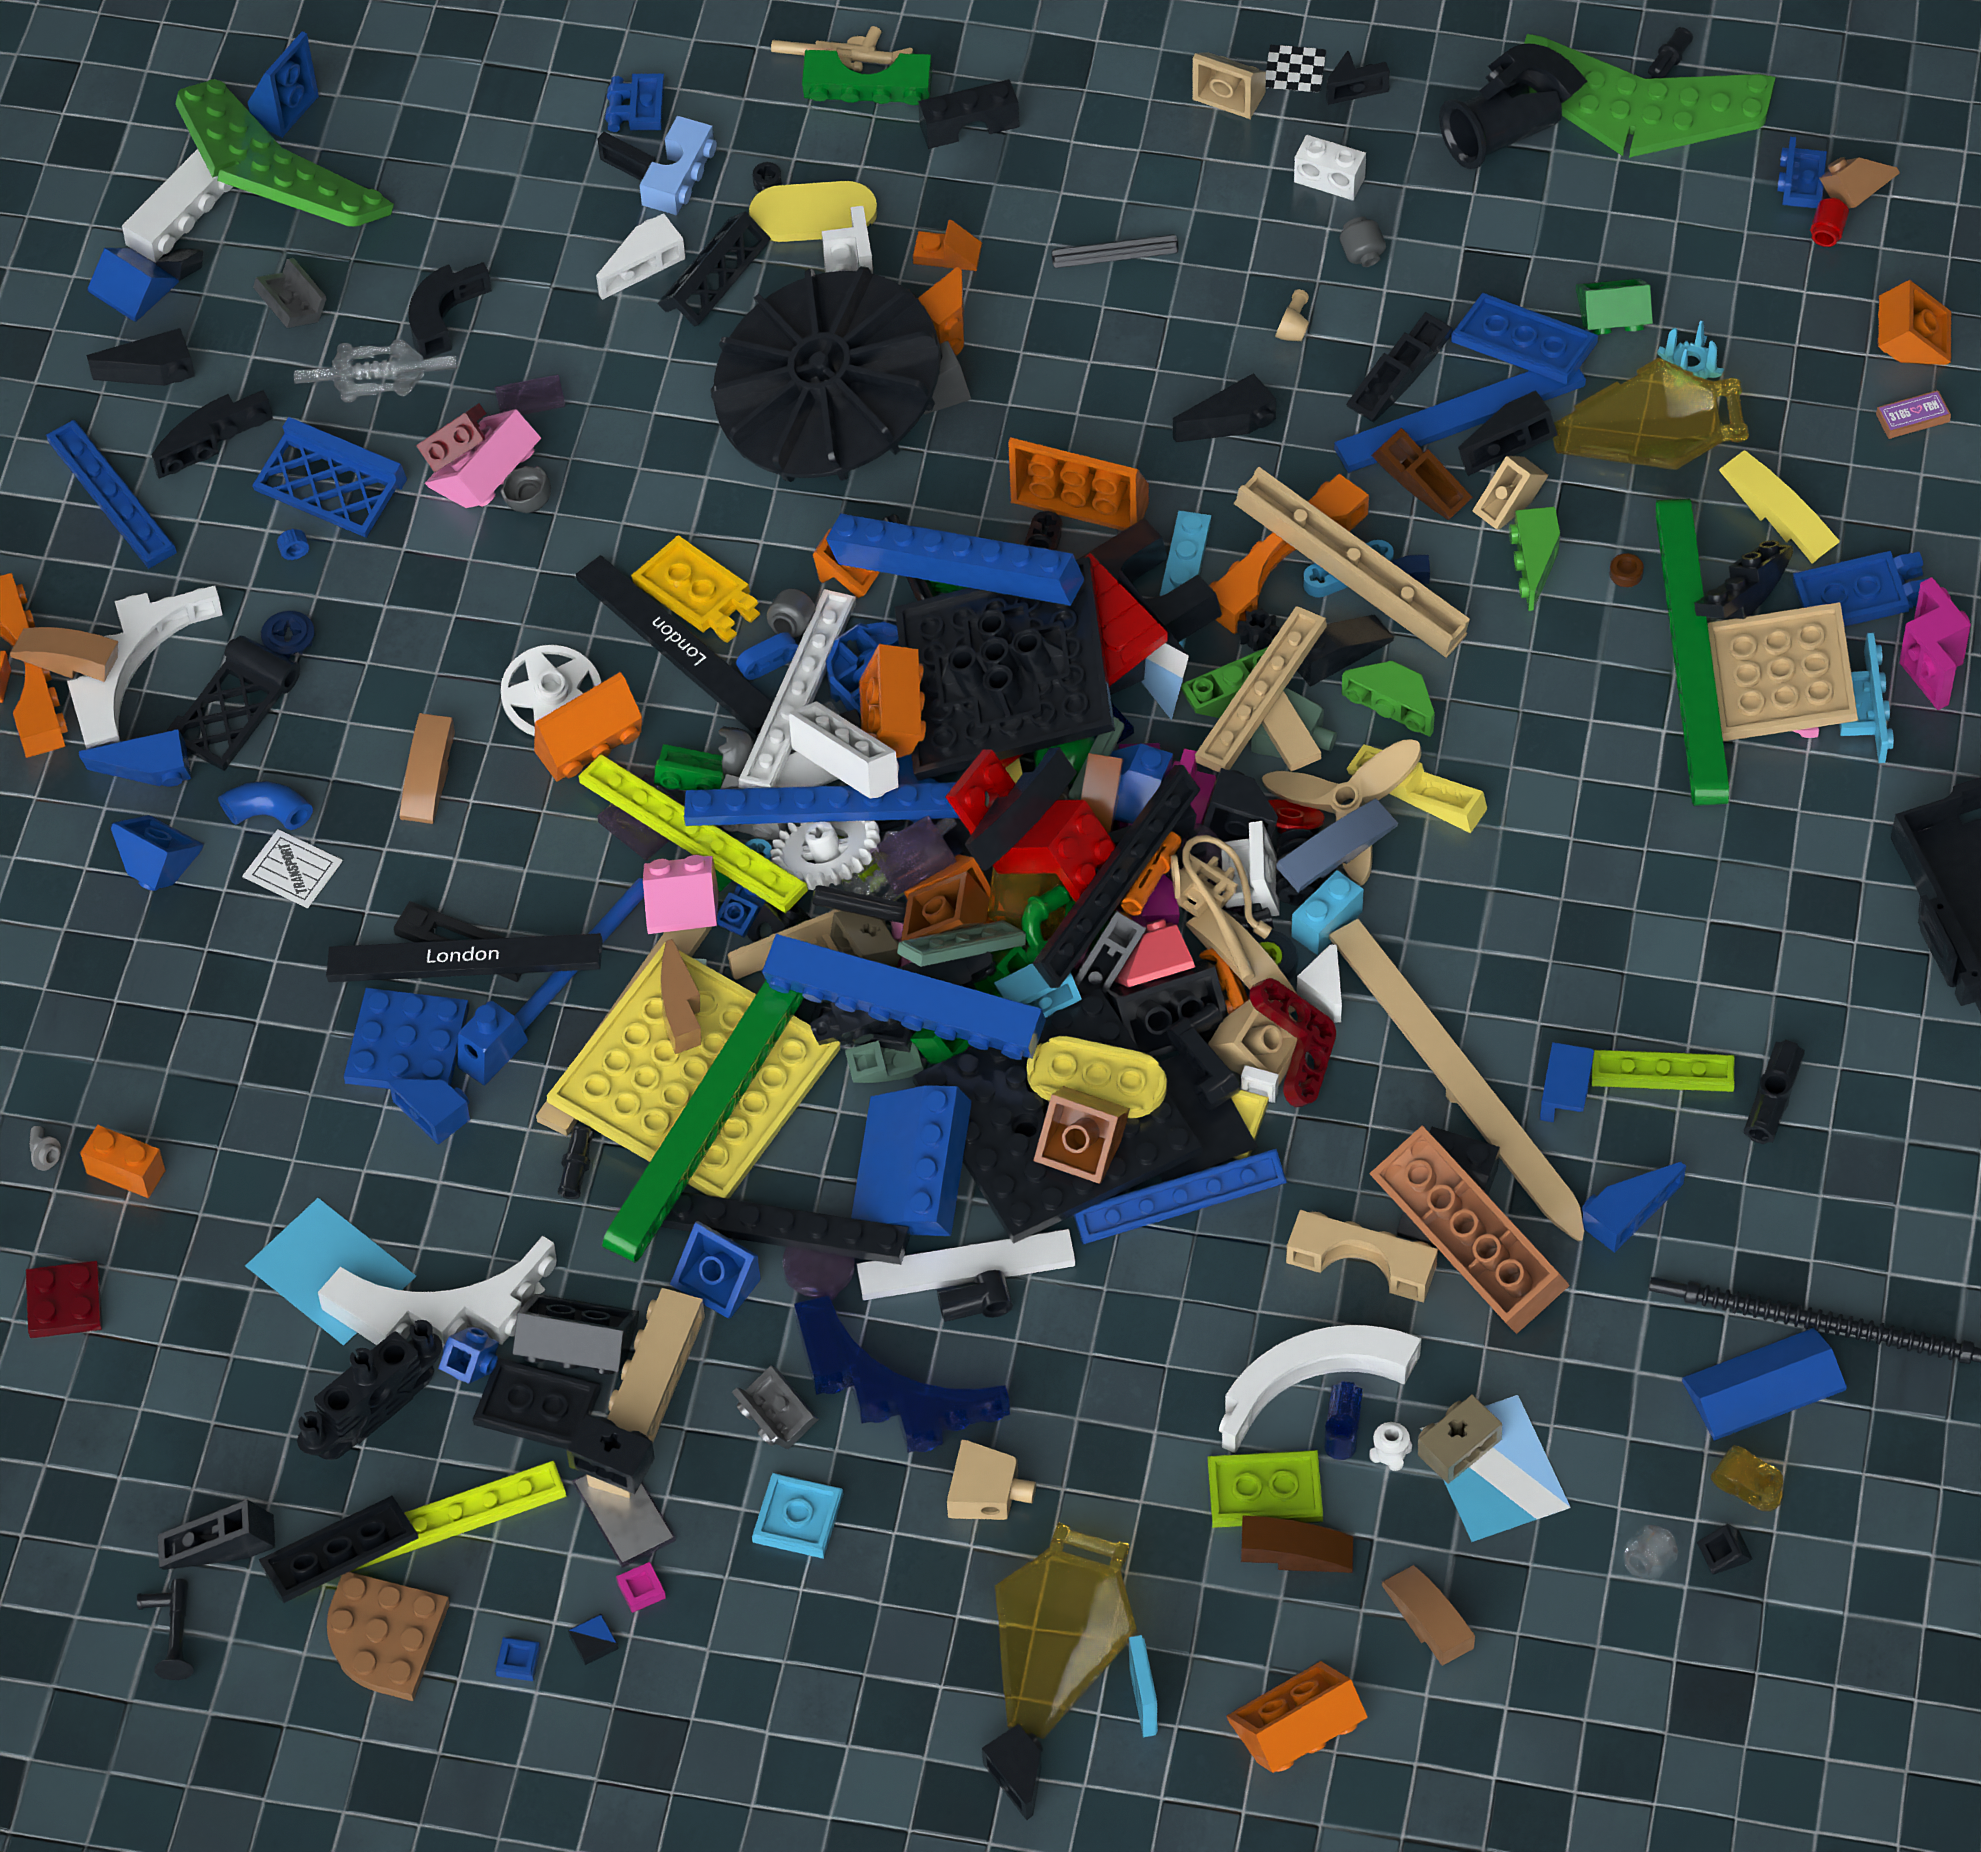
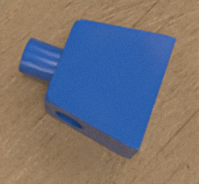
M489 1001L485 1005L478 1007L475 1011V1016L458 1034V1068L485 1086L528 1041L518 1019L494 1001Z

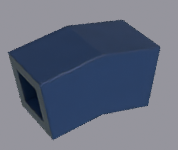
M1408 555L1390 561L1421 584H1429V555Z

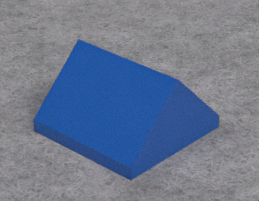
M104 248L89 283L88 292L134 322H137L177 285L179 280L131 248Z
M697 1221L693 1226L670 1285L687 1295L703 1299L705 1306L728 1319L732 1318L761 1280L758 1255Z

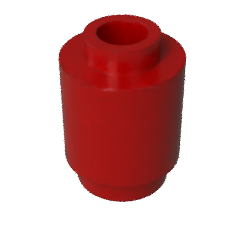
M1828 198L1818 203L1810 231L1812 240L1820 246L1832 247L1842 238L1849 209L1840 199Z

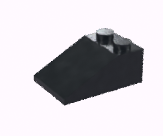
M1432 1126L1429 1133L1488 1196L1498 1170L1500 1147ZM1403 1211L1397 1229V1236L1413 1241H1421L1436 1247Z

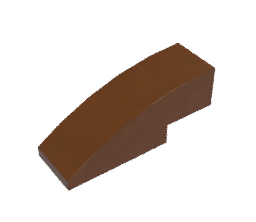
M1402 428L1371 455L1404 488L1447 520L1453 517L1473 498L1429 449L1423 452Z
M1243 1515L1241 1562L1278 1563V1570L1352 1573L1353 1536L1299 1521Z

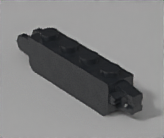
M987 951L984 954L922 967L911 962L899 967V969L977 990L975 983L994 975V972H997V963L993 961V954L991 955ZM830 1002L831 1011L810 1023L811 1030L819 1046L845 1039L848 1045L853 1042L854 1044H862L872 1039L873 1034L885 1029L888 1031L896 1030L903 1026L901 1021L890 1018L887 1022L876 1020L870 1017L868 1012L856 1009L855 1012L844 1011L836 1007L834 1002Z

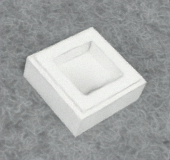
M1245 1065L1241 1075V1090L1269 1097V1102L1275 1103L1278 1095L1279 1074Z

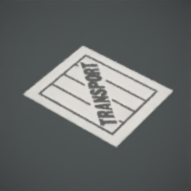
M277 829L242 877L305 908H309L343 860Z

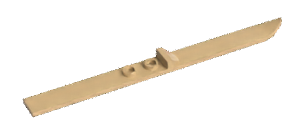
M1356 919L1329 934L1331 942L1337 945L1338 951L1444 1085L1447 1099L1451 1103H1458L1489 1144L1500 1147V1159L1542 1213L1570 1237L1577 1241H1582L1584 1227L1581 1207L1573 1192L1360 920Z

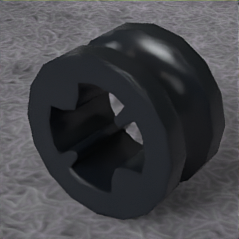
M771 162L758 164L753 170L754 188L761 192L766 188L782 185L780 168ZM765 176H771L769 180H765Z

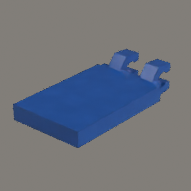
M1891 551L1793 573V583L1801 607L1806 608L1841 602L1844 627L1909 612V608L1917 606L1921 582L1929 578L1910 581L1905 584L1904 579L1909 580L1923 576L1921 568L1923 560L1920 552L1903 554L1893 558Z

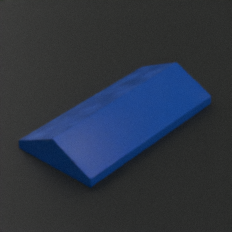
M1814 1328L1682 1378L1685 1388L1714 1441L1843 1392L1847 1387L1832 1348Z

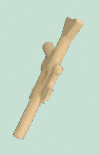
M875 26L870 27L866 37H851L847 44L816 41V44L780 40H772L771 52L805 56V50L837 51L841 62L855 72L862 71V62L892 65L899 53L913 54V49L907 48L894 52L876 51L875 46L882 32Z

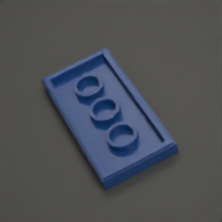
M1482 293L1452 332L1451 342L1568 384L1598 343V335Z

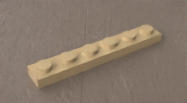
M1298 606L1295 607L1196 752V763L1219 773L1221 768L1230 770L1327 627L1326 618Z

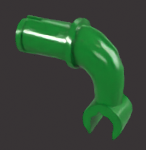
M1062 885L1055 886L1040 896L1033 895L1028 899V904L1024 908L1021 926L1022 931L1026 933V941L1029 945L1027 958L1031 964L1048 942L1044 940L1041 933L1042 922L1048 919L1050 913L1070 902L1069 893Z

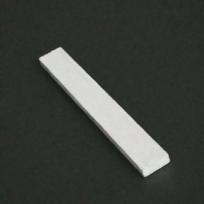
M826 589L823 590L813 618L805 630L738 780L739 788H775L792 750L789 712L813 703L827 671L826 660L835 639L843 634L856 605V596Z

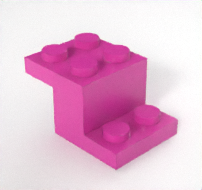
M1931 577L1920 584L1914 620L1906 623L1899 663L1934 707L1940 710L1949 705L1956 667L1964 663L1971 623L1966 613L1959 611L1951 601L1948 591L1944 587H1940Z

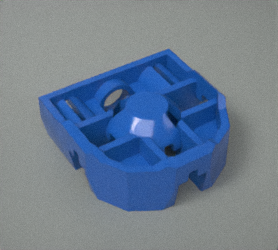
M886 622L867 625L859 623L835 639L826 660L831 698L835 702L841 700L847 711L856 709L860 720V688H858V682L879 644L899 647L896 625ZM849 640L852 642L856 640L857 649L861 652L858 657L846 647ZM864 660V665L859 668V664Z

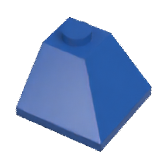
M1141 743L1112 752L1110 757L1122 758L1124 760L1115 820L1133 824L1171 771L1173 753Z
M150 815L114 822L111 827L127 875L137 879L141 887L152 891L174 885L202 851L204 845Z

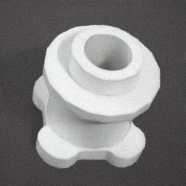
M1387 1422L1380 1425L1374 1432L1373 1442L1375 1447L1370 1450L1369 1456L1374 1463H1384L1393 1471L1402 1469L1405 1455L1412 1451L1409 1432L1404 1426L1395 1422Z

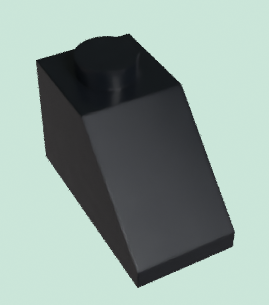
M1017 1724L982 1747V1760L989 1773L1024 1818L1028 1820L1033 1816L1042 1768L1041 1752L1043 1748L1032 1732L1027 1734L1020 1724Z

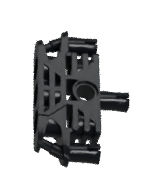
M427 1320L415 1321L417 1330L413 1324L410 1326L409 1333L412 1339L409 1342L398 1332L394 1331L372 1350L367 1348L356 1349L357 1358L352 1352L350 1355L352 1366L314 1397L317 1412L309 1411L304 1413L306 1422L302 1416L299 1418L298 1423L301 1432L298 1435L297 1443L300 1450L306 1454L318 1455L327 1460L338 1459L357 1443L360 1444L413 1400V1397L431 1381L434 1373L432 1365L439 1358L442 1350V1340L433 1333L430 1322Z

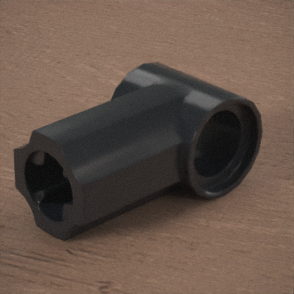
M989 1270L977 1275L973 1282L937 1290L940 1311L944 1322L981 1313L989 1318L999 1317L1007 1314L1013 1308L1005 1275L1000 1270Z

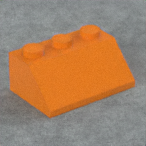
M879 644L859 680L861 730L895 750L896 758L912 754L917 743L923 741L925 736L926 723L921 721L925 696L924 692H920L923 664L919 663L918 649Z
M619 672L535 722L534 752L556 782L565 777L572 778L582 771L583 766L595 760L600 754L607 757L615 747L622 743L624 745L630 744L639 737L642 732V715L623 674Z
M1322 1661L1226 1716L1256 1762L1272 1773L1290 1768L1294 1764V1760L1306 1753H1314L1325 1747L1327 1741L1337 1735L1352 1732L1357 1728L1358 1723L1368 1718L1352 1680Z

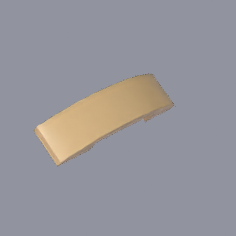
M1208 907L1199 918L1195 916L1189 920L1186 926L1208 950L1213 948L1241 979L1222 931L1210 907ZM1221 909L1239 938L1242 949L1246 953V958L1250 962V967H1252L1255 973L1253 979L1242 982L1251 989L1254 984L1267 978H1273L1297 994L1286 976L1262 946L1242 925ZM1289 1006L1288 1012L1291 1014L1295 1009Z

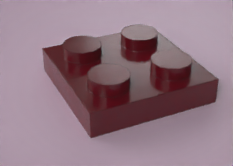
M97 1261L26 1269L27 1318L30 1338L102 1330L100 1269Z

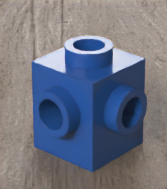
M468 1327L452 1334L444 1345L443 1356L438 1369L454 1376L460 1381L470 1384L492 1373L498 1360V1356L495 1354L499 1342L489 1338L486 1331L476 1327Z

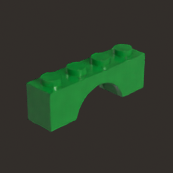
M805 50L802 86L804 98L814 101H825L827 99L843 100L848 103L874 101L878 104L904 102L908 105H918V101L930 98L932 61L929 54L899 53L896 60L887 69L874 74H861L847 68L841 62L837 51Z
M1021 946L990 952L991 955L993 954V961L997 963V972H994V975H991V977L988 976L987 979L975 983L977 991L1000 997L994 982L1031 964L1027 958V953ZM922 1028L921 1031H916L910 1038L930 1064H938L964 1052L969 1046L967 1040L957 1037L953 1041L946 1040L935 1035V1031Z

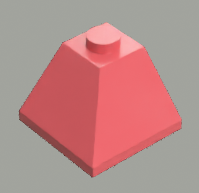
M1165 919L1146 923L1147 929L1117 975L1115 982L1131 987L1194 968L1193 959L1178 926L1170 922L1166 923Z

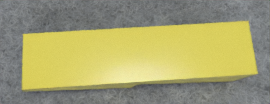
M1363 744L1347 767L1348 774L1353 776L1365 762L1382 750ZM1418 762L1406 779L1389 793L1469 833L1474 830L1487 810L1483 791L1426 773L1420 762Z

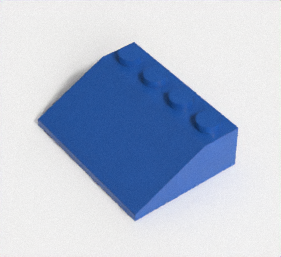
M920 1086L870 1096L851 1218L909 1227L911 1235L951 1236L972 1103L958 1086Z

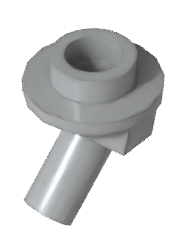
M34 1126L30 1130L29 1143L32 1164L38 1170H49L59 1160L61 1154L60 1143L54 1137H44V1129L40 1126Z

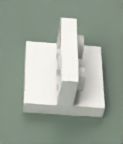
M863 206L851 207L852 227L822 231L825 273L857 271L860 266L868 267L873 274L872 255Z
M1263 821L1250 822L1248 839L1225 843L1236 852L1242 862L1250 887L1252 904L1260 903L1262 909L1269 908L1271 917L1279 916V898L1275 893L1277 884V855ZM1221 849L1222 870L1226 872L1230 866L1234 868L1233 882L1238 884L1236 893L1225 906L1229 908L1245 905L1242 885L1232 858Z

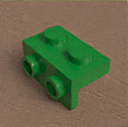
M663 744L660 758L656 761L654 784L668 789H721L725 779L721 755Z

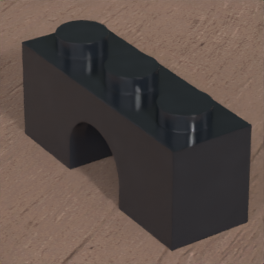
M1010 79L918 101L920 128L928 149L959 142L958 134L961 128L974 121L985 122L989 134L1019 127V102Z

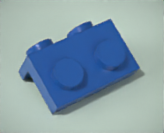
M1790 136L1789 148L1782 147L1780 167H1786V173L1779 172L1777 191L1784 192L1782 205L1817 208L1823 196V184L1819 178L1825 174L1827 151L1795 148L1796 137Z

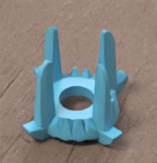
M1702 320L1699 322L1695 343L1685 341L1683 344L1680 342L1677 345L1678 329L1673 328L1669 332L1666 349L1660 346L1657 351L1658 355L1667 362L1666 365L1670 375L1676 379L1674 386L1683 388L1685 383H1697L1704 381L1708 377H1720L1724 371L1723 368L1717 367L1716 344L1710 341L1709 348L1704 347L1707 336L1704 335V321ZM1688 356L1696 357L1700 363L1689 367Z

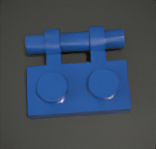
M632 74V83H623L624 80L620 76L612 77L611 85L607 88L609 107L606 108L605 113L608 130L610 132H618L623 121H629L630 130H661L664 74ZM625 99H630V105H622V102Z

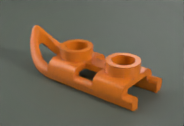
M1213 948L1206 949L1200 953L1199 957L1201 959L1217 962L1215 968L1221 990H1227L1229 999L1225 1000V1005L1230 1015L1249 1000L1240 978Z

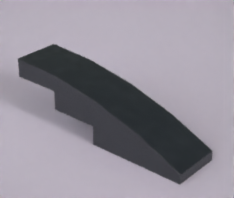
M1425 312L1409 334L1404 332L1388 355L1386 353L1382 354L1347 402V407L1375 422L1412 385L1451 337L1452 327Z
M1060 747L1049 748L1034 772L1023 773L1008 796L996 798L965 843V846L982 870H988L1041 819L1077 774Z

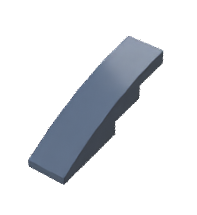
M1375 798L1304 842L1279 860L1276 868L1299 893L1317 878H1324L1342 863H1349L1397 827L1398 822Z

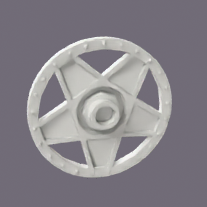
M559 645L538 646L520 654L506 669L501 683L502 705L508 718L519 729L535 736V727L521 719L512 706L533 709L535 723L542 717L582 695L583 693L578 687L588 673L591 676L594 687L601 683L600 676L594 665L576 650ZM544 655H562L573 660L555 668ZM525 662L529 680L508 687L513 674Z

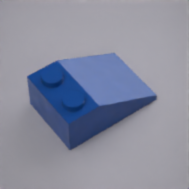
M302 31L264 73L247 102L249 112L265 130L281 138L319 97L307 33Z

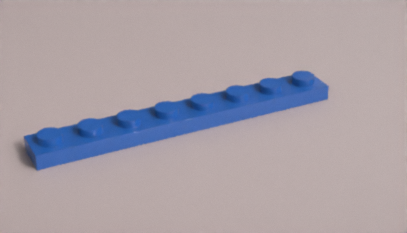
M957 782L898 784V788L886 792L881 797L871 799L850 785L686 790L684 821L685 826L959 818L945 797Z

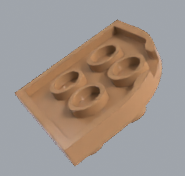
M352 1572L343 1574L330 1604L327 1617L329 1643L341 1669L353 1681L367 1689L414 1701L448 1610L449 1598Z

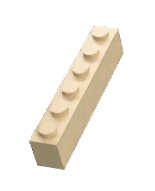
M661 1288L657 1300H651L646 1315L648 1320L644 1330L640 1329L635 1338L634 1350L636 1351L632 1360L627 1359L623 1366L621 1374L623 1382L619 1390H614L610 1397L608 1406L610 1413L607 1419L614 1422L617 1427L629 1432L639 1431L654 1442L705 1318L703 1299ZM587 1475L588 1486L627 1498H630L632 1494Z

